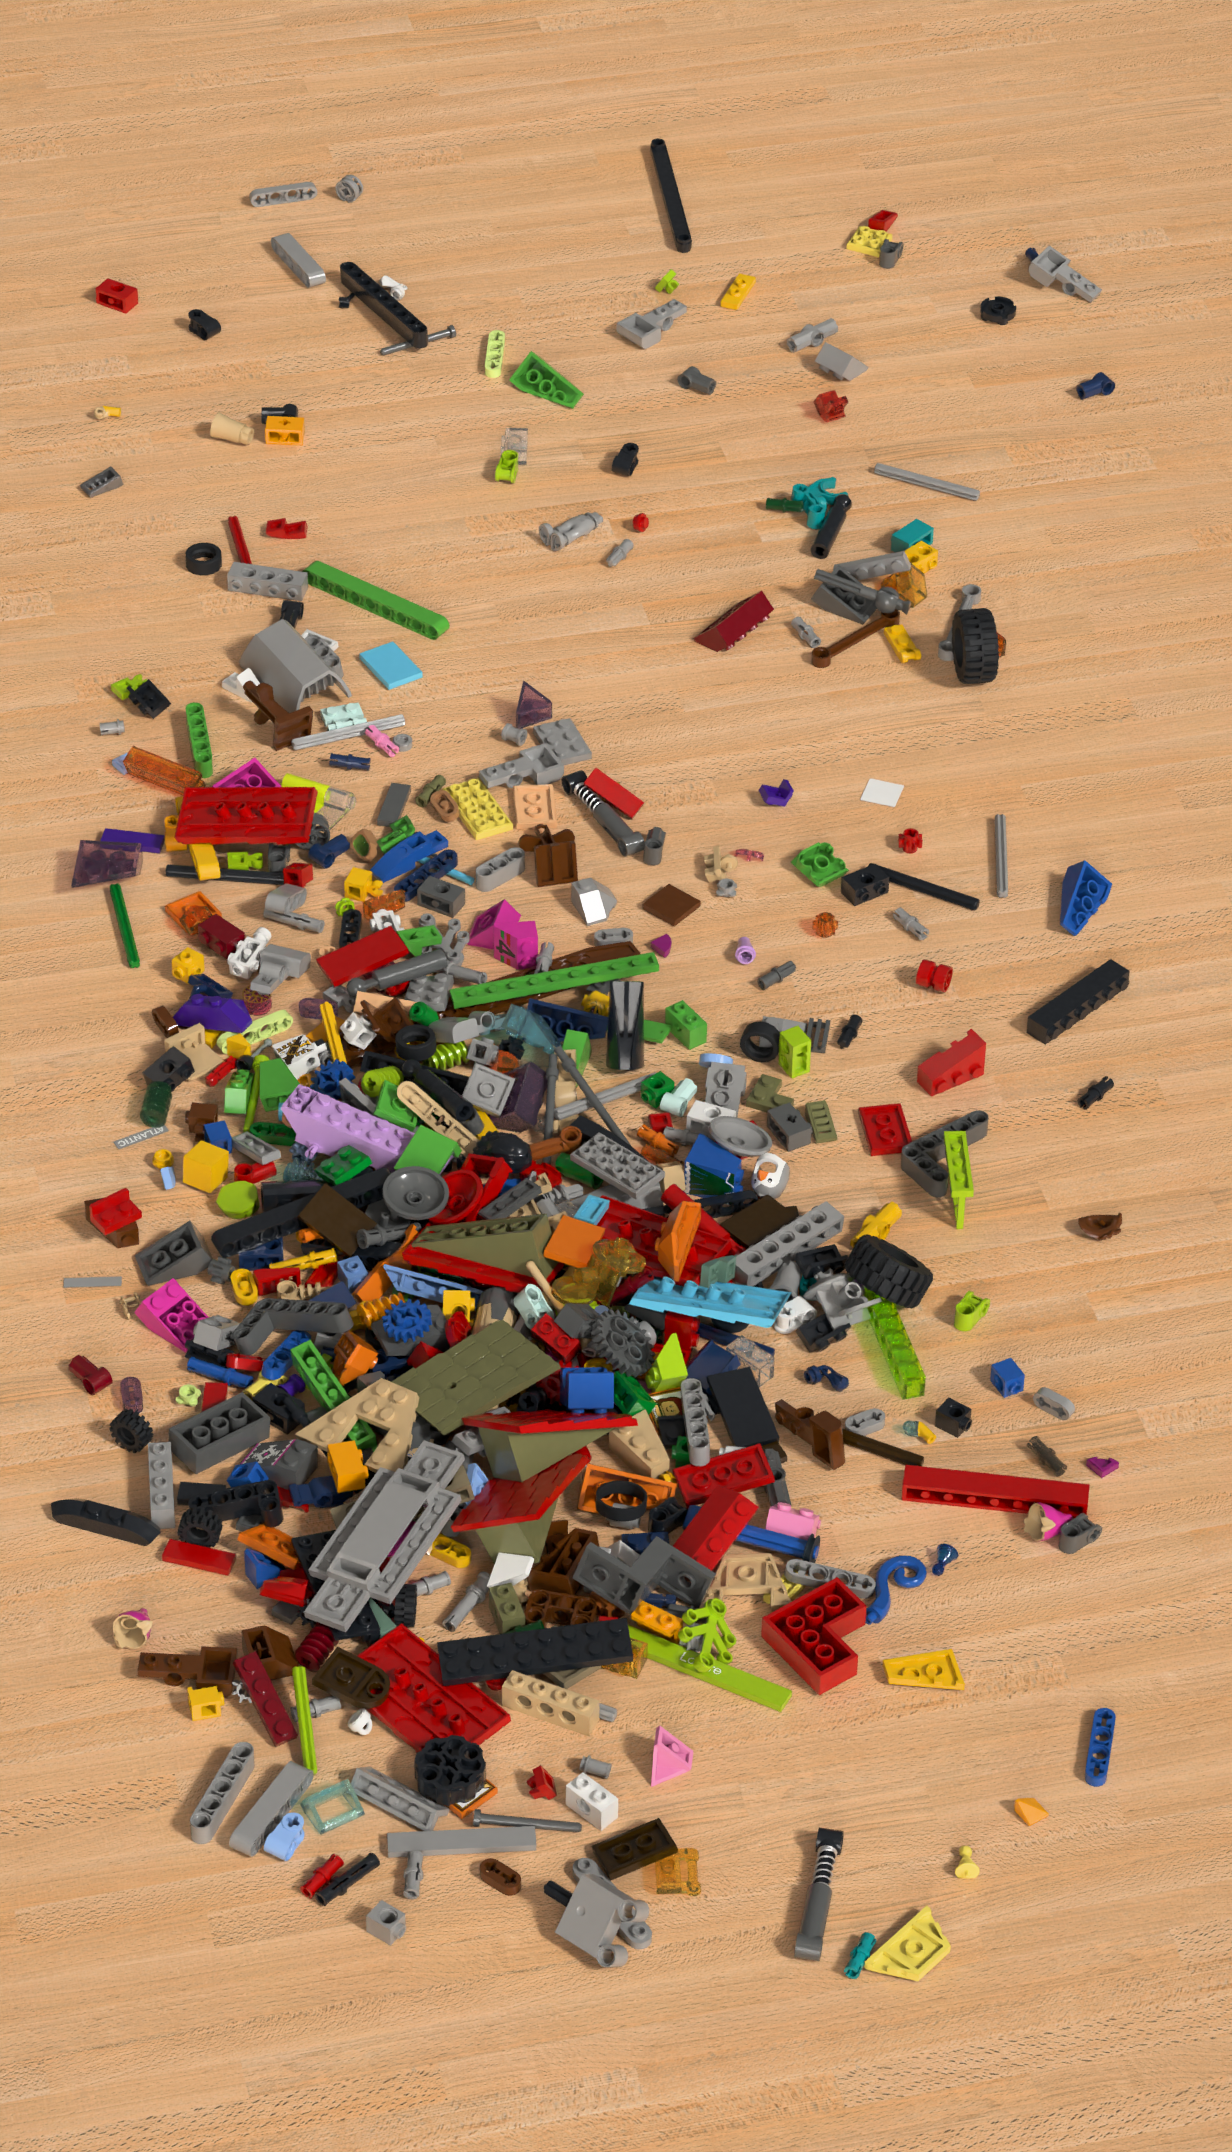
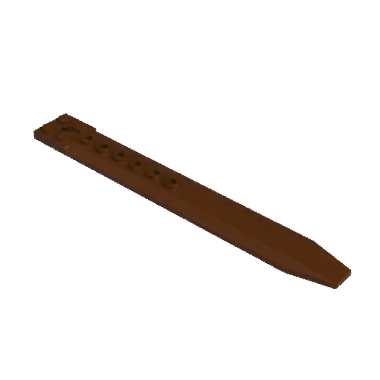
M631 941L589 947L553 959L548 971L640 955V952ZM536 966L489 982L534 974ZM568 989L454 1009L451 997L449 996L445 1011L436 1012L439 1019L446 1017L468 1018L473 1011H487L495 1015L527 1004L530 998L539 1000ZM339 1032L346 1063L349 1067L362 1063L365 1051L384 1054L396 1047L395 1043L386 1041L379 1034L363 1050L359 1047H353L344 1039V1033Z

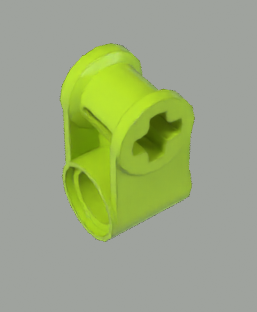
M506 450L502 453L499 464L496 467L495 481L506 480L515 483L518 472V453L514 450Z
M968 1291L964 1298L956 1305L955 1328L960 1331H970L973 1329L976 1323L986 1315L990 1307V1299H982L974 1295L972 1291Z

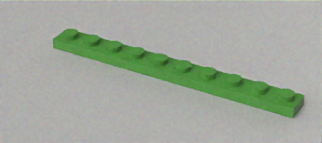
M651 952L449 990L454 1009L465 1008L467 1006L658 972L659 964L655 953Z

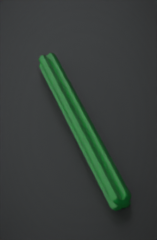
M118 883L115 885L111 884L110 894L128 964L132 969L134 967L138 968L140 966V959L122 889Z

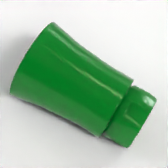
M561 1153L557 1157L556 1169L561 1174H564L565 1177L577 1180L595 1190L602 1185L603 1179L571 1161L570 1154Z

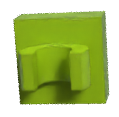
M671 269L656 285L655 289L660 293L665 288L666 292L671 294L679 285L676 280H673L676 273Z

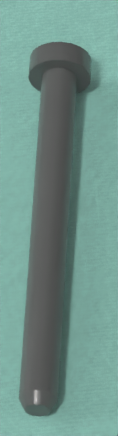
M450 325L447 326L446 330L429 334L428 342L448 336L450 338L456 337L454 326ZM405 341L382 348L380 353L381 355H387L413 346Z
M475 1809L473 1826L479 1827L480 1823L515 1827L535 1826L536 1829L567 1832L582 1831V1824L577 1822L481 1813V1809Z

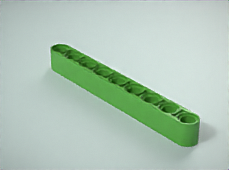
M314 561L302 571L308 573L309 585L432 640L439 638L450 627L448 620L444 616L320 561Z

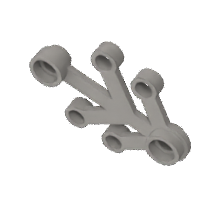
M429 913L423 914L419 919V927L431 925L436 927L435 918ZM451 919L448 921L449 929L445 937L441 934L442 943L422 947L421 955L431 952L432 948H441L447 962H454L457 966H461L464 961V955L461 952L465 945L469 943L470 937L467 931L458 932L461 929L460 920ZM457 933V944L452 949L450 944Z

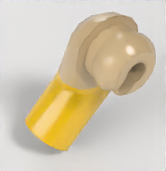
M110 406L97 407L94 410V416L100 420L109 416L120 417L121 408Z

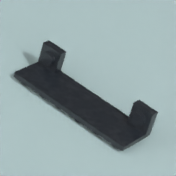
M336 1530L296 1537L291 1540V1544L314 1595L317 1594L325 1581L310 1576L308 1569ZM368 1601L346 1632L328 1626L335 1641L360 1636L363 1642L366 1641L369 1648L380 1639V1626Z

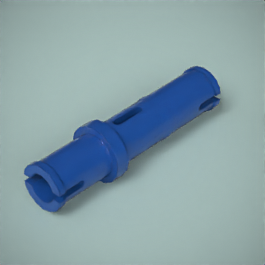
M191 1357L187 1363L188 1371L228 1383V1386L235 1385L246 1389L253 1383V1376L236 1372L234 1368L227 1369L196 1359L195 1357Z

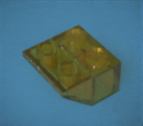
M910 562V570L893 573L886 577L881 583V588L892 587L899 593V599L911 601L910 608H914L928 596L924 573Z

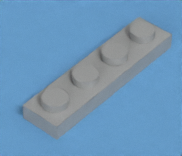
M905 551L835 564L833 571L839 565L855 579L863 580L908 571L911 568V564Z

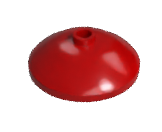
M456 1170L442 1177L449 1189L448 1202L439 1214L428 1218L430 1222L436 1225L457 1223L466 1218L477 1207L483 1193V1184L479 1176L470 1170Z

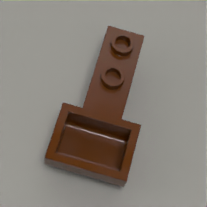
M783 1399L775 1402L776 1421L789 1429L794 1435L810 1444L813 1456L833 1470L844 1465L846 1460L842 1423L838 1418L828 1411H822L814 1415L813 1409L808 1407L795 1409Z
M201 1646L200 1655L140 1652L138 1677L163 1678L164 1682L170 1686H180L185 1682V1679L196 1680V1689L217 1686L218 1692L222 1691L223 1697L226 1698L233 1691L232 1683L236 1670L233 1662L238 1656L237 1648Z

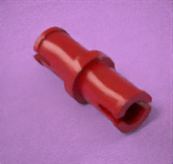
M332 1854L321 1867H316L313 1875L300 1887L303 1895L311 1899L323 1885H328L331 1877L344 1865L341 1857Z

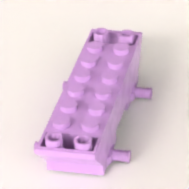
M300 1084L281 1107L296 1133L295 1141L308 1148L305 1151V1156L307 1158L309 1156V1159L313 1158L316 1152L332 1157L338 1153L339 1149L350 1145L368 1155L372 1161V1164L369 1166L374 1167L375 1170L387 1168L393 1173L396 1163L415 1134L405 1128L389 1123L387 1120H382L368 1112L361 1111L347 1103L340 1102ZM452 1155L450 1156V1158L448 1159L447 1163L445 1164V1166H444V1168L442 1169V1171L440 1172V1174L443 1172V1170L445 1169V1167L448 1165V1163L451 1161V1159H452L454 1156H452Z

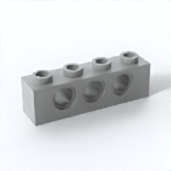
M233 562L227 574L228 591L302 601L308 589V573Z
M171 1442L148 1443L151 1521L160 1529L175 1528Z

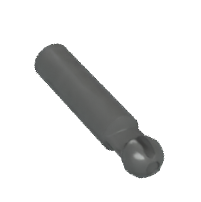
M439 948L372 971V976L369 979L353 978L348 982L346 989L348 994L355 998L357 991L366 992L367 989L373 987L381 991L448 967L447 959L443 950Z

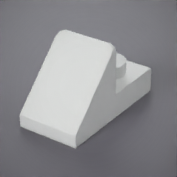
M247 668L242 673L234 672L223 680L222 688L252 703L244 694L243 685L250 680L256 686L260 683L251 669Z

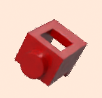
M292 863L283 868L284 884L287 883L304 888L306 883L313 880L312 864Z

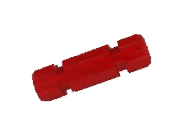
M233 1056L227 1057L205 1077V1083L214 1087L218 1081L236 1067L235 1062L237 1059Z

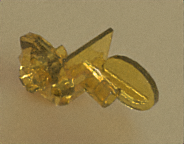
M617 1237L616 1240L602 1239L596 1241L592 1247V1256L588 1267L576 1268L573 1271V1276H564L556 1279L551 1286V1294L562 1304H591L596 1298L602 1305L609 1308L619 1278L625 1277L626 1274L641 1272L645 1268L646 1260L635 1251L633 1245L627 1239Z

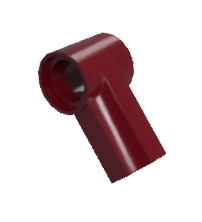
M75 1356L68 1365L69 1371L82 1381L84 1388L91 1395H95L113 1383L111 1374L106 1368L96 1367L84 1356Z

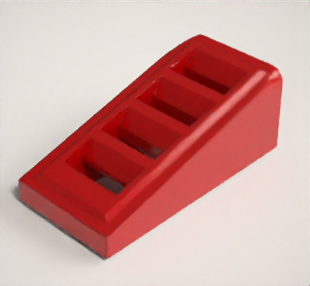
M881 210L869 219L868 227L887 232L898 217V214Z
M299 1267L253 1270L258 1297L277 1292V1285L281 1281L289 1280L291 1276L292 1280L290 1281L295 1282L297 1287H299L301 1284Z

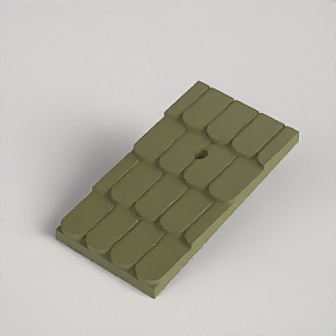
M498 1320L476 1335H470L446 1352L437 1354L416 1369L413 1367L393 1380L392 1383L416 1392L419 1396V1403L415 1412L442 1435H446L463 1425L462 1417L479 1415L561 1369V1367L549 1355L545 1354L507 1322Z

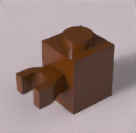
M192 1102L190 1111H186L185 1123L189 1124V1133H196L195 1142L204 1141V1125L218 1122V1105Z

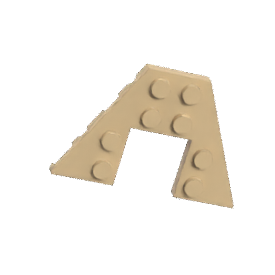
M381 1378L301 1429L295 1435L299 1440L317 1445L319 1449L327 1452L328 1444L341 1443L358 1419H361L388 1431L365 1463L368 1470L377 1473L379 1468L382 1467L396 1472L398 1468L404 1469L409 1460L407 1454L411 1448L413 1437L411 1431L413 1422L416 1420L415 1411L418 1407L419 1396L412 1390Z

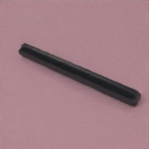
M878 865L889 876V882L972 910H977L980 900L978 898Z
M169 864L166 866L165 872L167 877L198 879L195 866ZM220 868V878L209 879L284 885V875L279 872Z

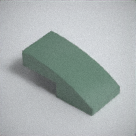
M736 1256L720 1257L704 1263L701 1267L700 1286L709 1288L710 1284L716 1282L727 1283L735 1277Z

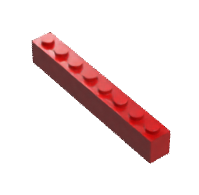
M905 1465L902 1501L1028 1514L1033 1504L1041 1502L1064 1514H1071L1074 1519L1081 1513L1087 1515L1090 1484Z

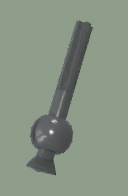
M817 569L814 576L815 580L874 601L875 607L882 613H892L897 609L907 615L911 606V601L899 599V593L892 587H882L878 591Z

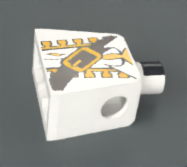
M303 1034L272 1045L276 1059L281 1058L297 1080L300 1079V1076L308 1074L319 1067L320 1060L318 1054L327 1050L322 1038L311 1043L306 1035Z

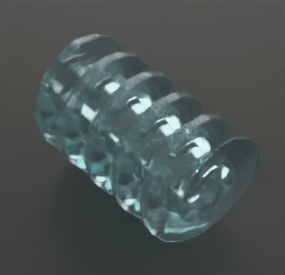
M297 1157L293 1162L287 1164L283 1173V1181L324 1179L318 1177L315 1172V1163H311L307 1167V1161L303 1160L301 1165H299V1158Z

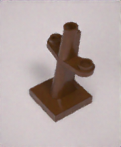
M251 680L244 683V694L259 708L254 714V721L258 725L265 724L269 719L274 723L273 747L276 751L291 746L292 739L311 735L313 710L310 706L289 713L274 700L273 687L263 682L256 686Z
M538 824L535 826L536 836L525 834L519 838L518 844L525 852H534L536 883L538 887L578 881L575 836L570 829H564L552 835L547 825ZM540 828H544L543 833H540Z

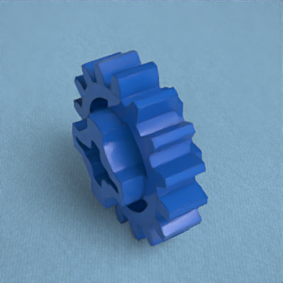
M336 1059L334 1063L329 1060L327 1066L321 1064L320 1071L315 1070L317 1076L311 1078L314 1084L310 1088L338 1100L341 1098L339 1081L346 1078L351 1082L355 1079V1076L352 1074L353 1069L344 1061L340 1062Z
M408 1299L407 1303L399 1300V1305L391 1304L392 1310L386 1309V1316H382L384 1331L387 1332L389 1338L394 1336L396 1342L400 1338L403 1339L404 1343L409 1338L414 1342L416 1336L424 1337L423 1331L429 1332V1325H432L430 1309H427L425 1303L420 1305L419 1300H416L414 1303L411 1302V1299Z

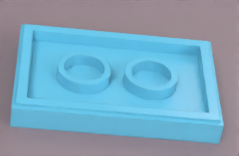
M394 642L359 653V659L388 690L423 678V672Z

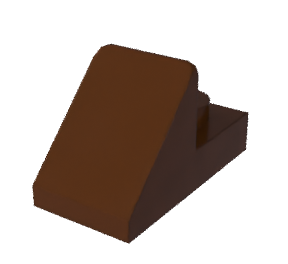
M568 1520L551 1521L545 1541L548 1555L556 1549V1544L568 1535Z

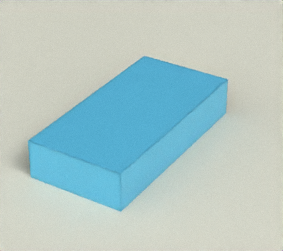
M588 1195L574 1215V1218L597 1226L608 1210L610 1200Z

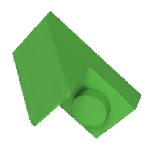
M434 925L396 931L414 956L421 955L422 947L442 943V936Z

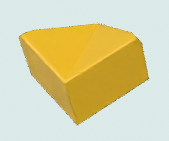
M239 1033L227 1038L228 1056H233L236 1059L242 1055L251 1056V1045L242 1034Z

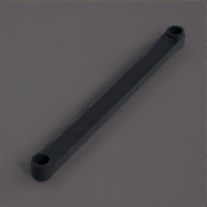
M657 138L652 140L650 152L677 251L688 253L692 247L690 231L665 141Z

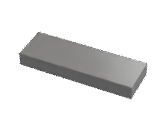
M249 1132L232 1137L233 1148L262 1165L281 1158L280 1150Z

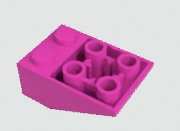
M174 1278L143 1300L134 1312L149 1330L185 1353L188 1351L185 1348L186 1341L193 1339L195 1336L193 1330L196 1323L209 1318Z

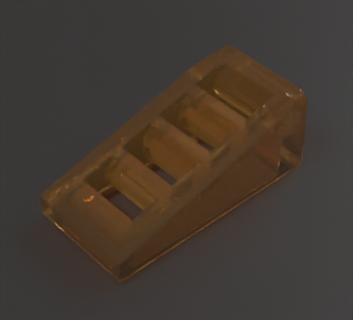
M401 889L364 901V918L370 921V919H373L372 913H376L380 909L393 910L395 913L405 908V891Z

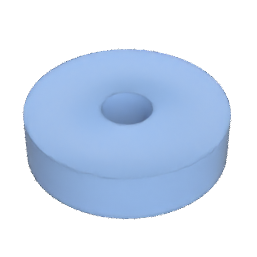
M704 1053L700 1054L699 1065L708 1068L711 1067V1062L733 1064V1059L725 1055Z

